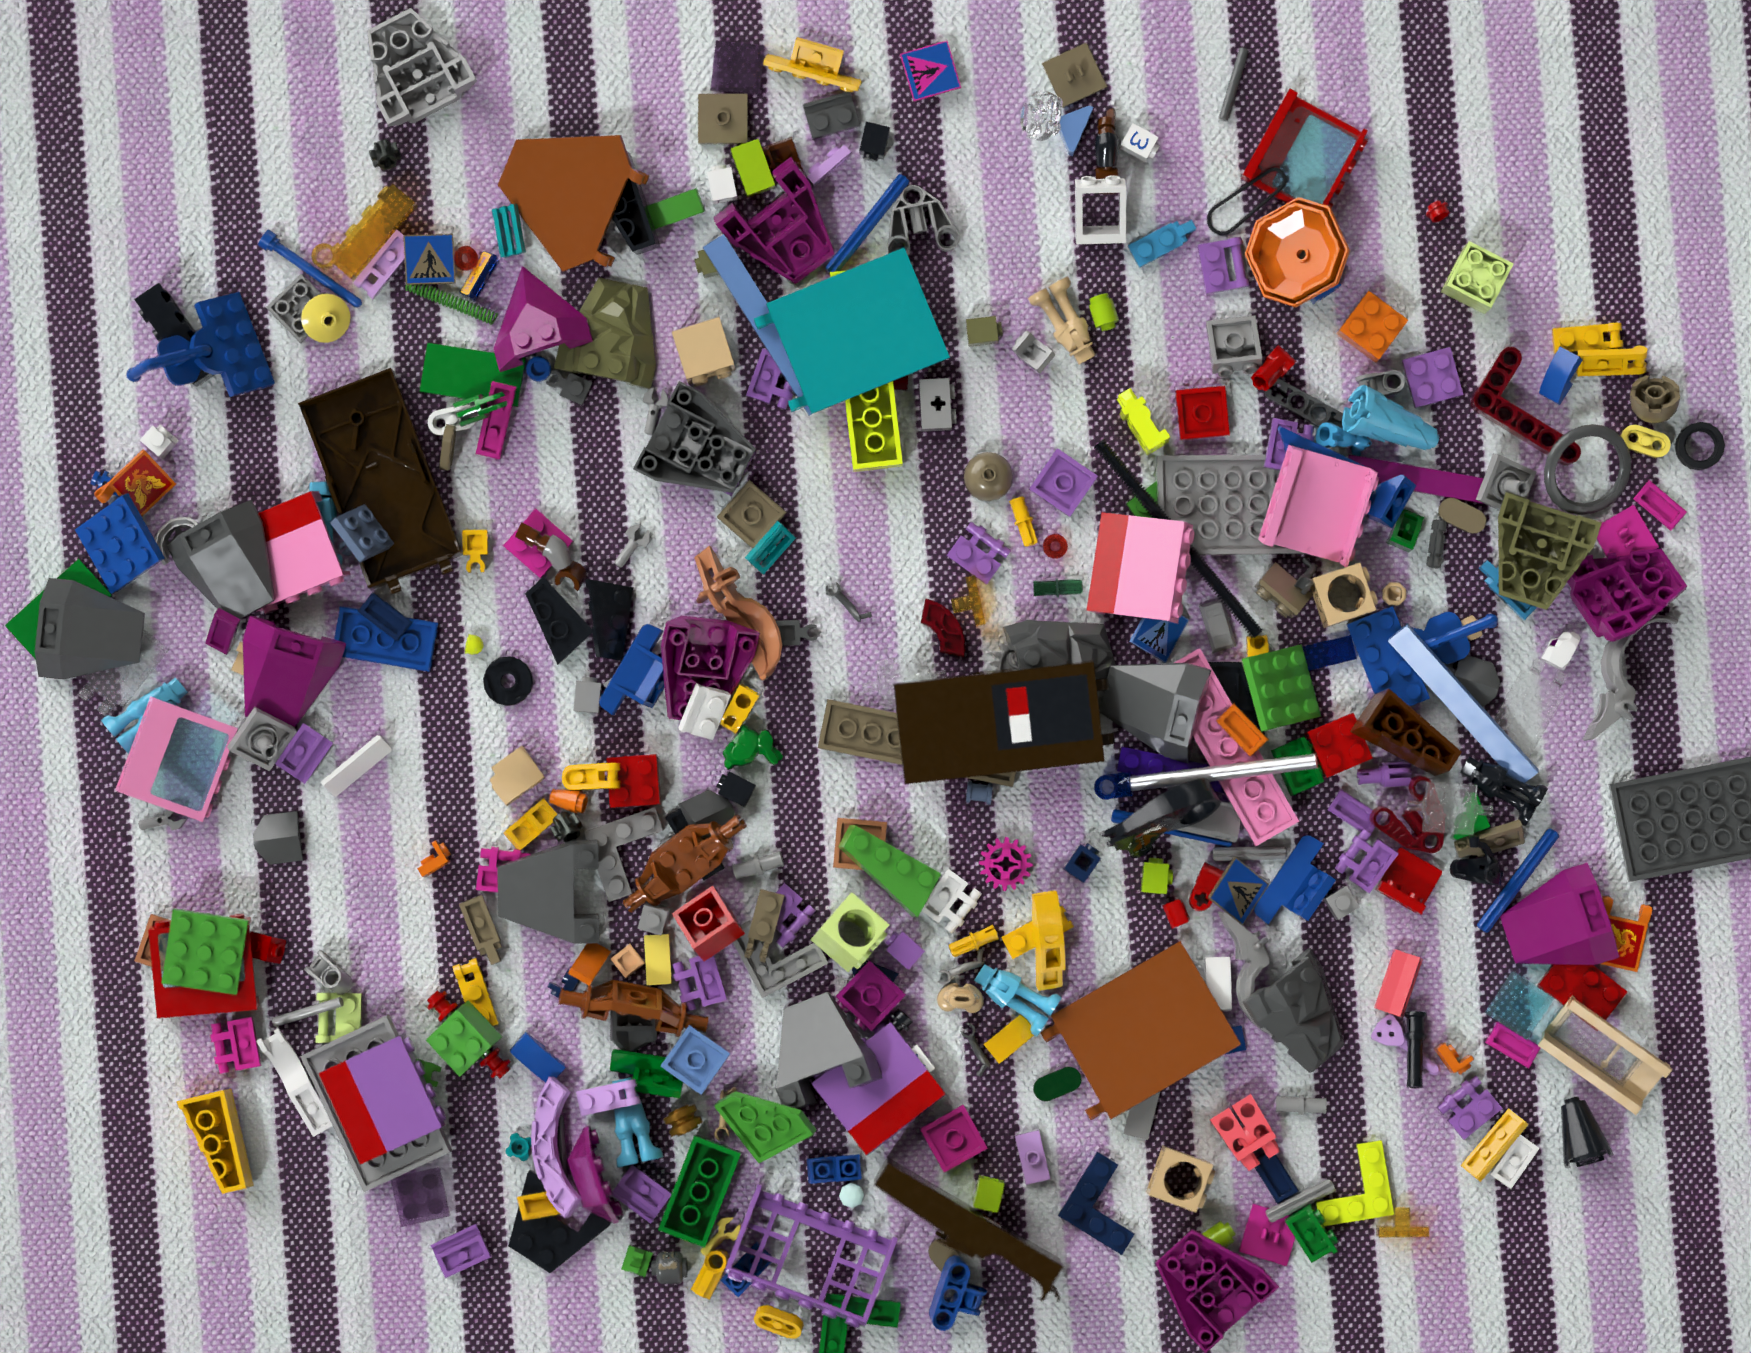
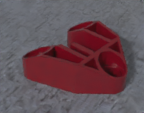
M1418 775L1410 781L1409 791L1416 805L1428 819L1427 823H1425L1414 807L1407 809L1402 815L1414 831L1412 835L1395 814L1385 806L1374 808L1369 820L1373 826L1405 848L1436 853L1442 848L1444 842L1445 816L1433 782L1423 775ZM1419 781H1426V790L1418 794L1415 789L1416 784ZM1385 811L1388 813V818L1385 823L1380 825L1377 823L1376 817L1378 813ZM1429 835L1437 837V844L1432 848H1427L1425 845V839Z

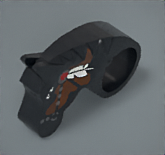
M1208 779L1192 780L1156 797L1123 822L1101 832L1102 837H1110L1111 840L1106 843L1108 847L1115 846L1117 851L1127 850L1131 858H1139L1148 854L1153 849L1152 844L1161 834L1191 826L1206 819L1219 808L1221 801Z

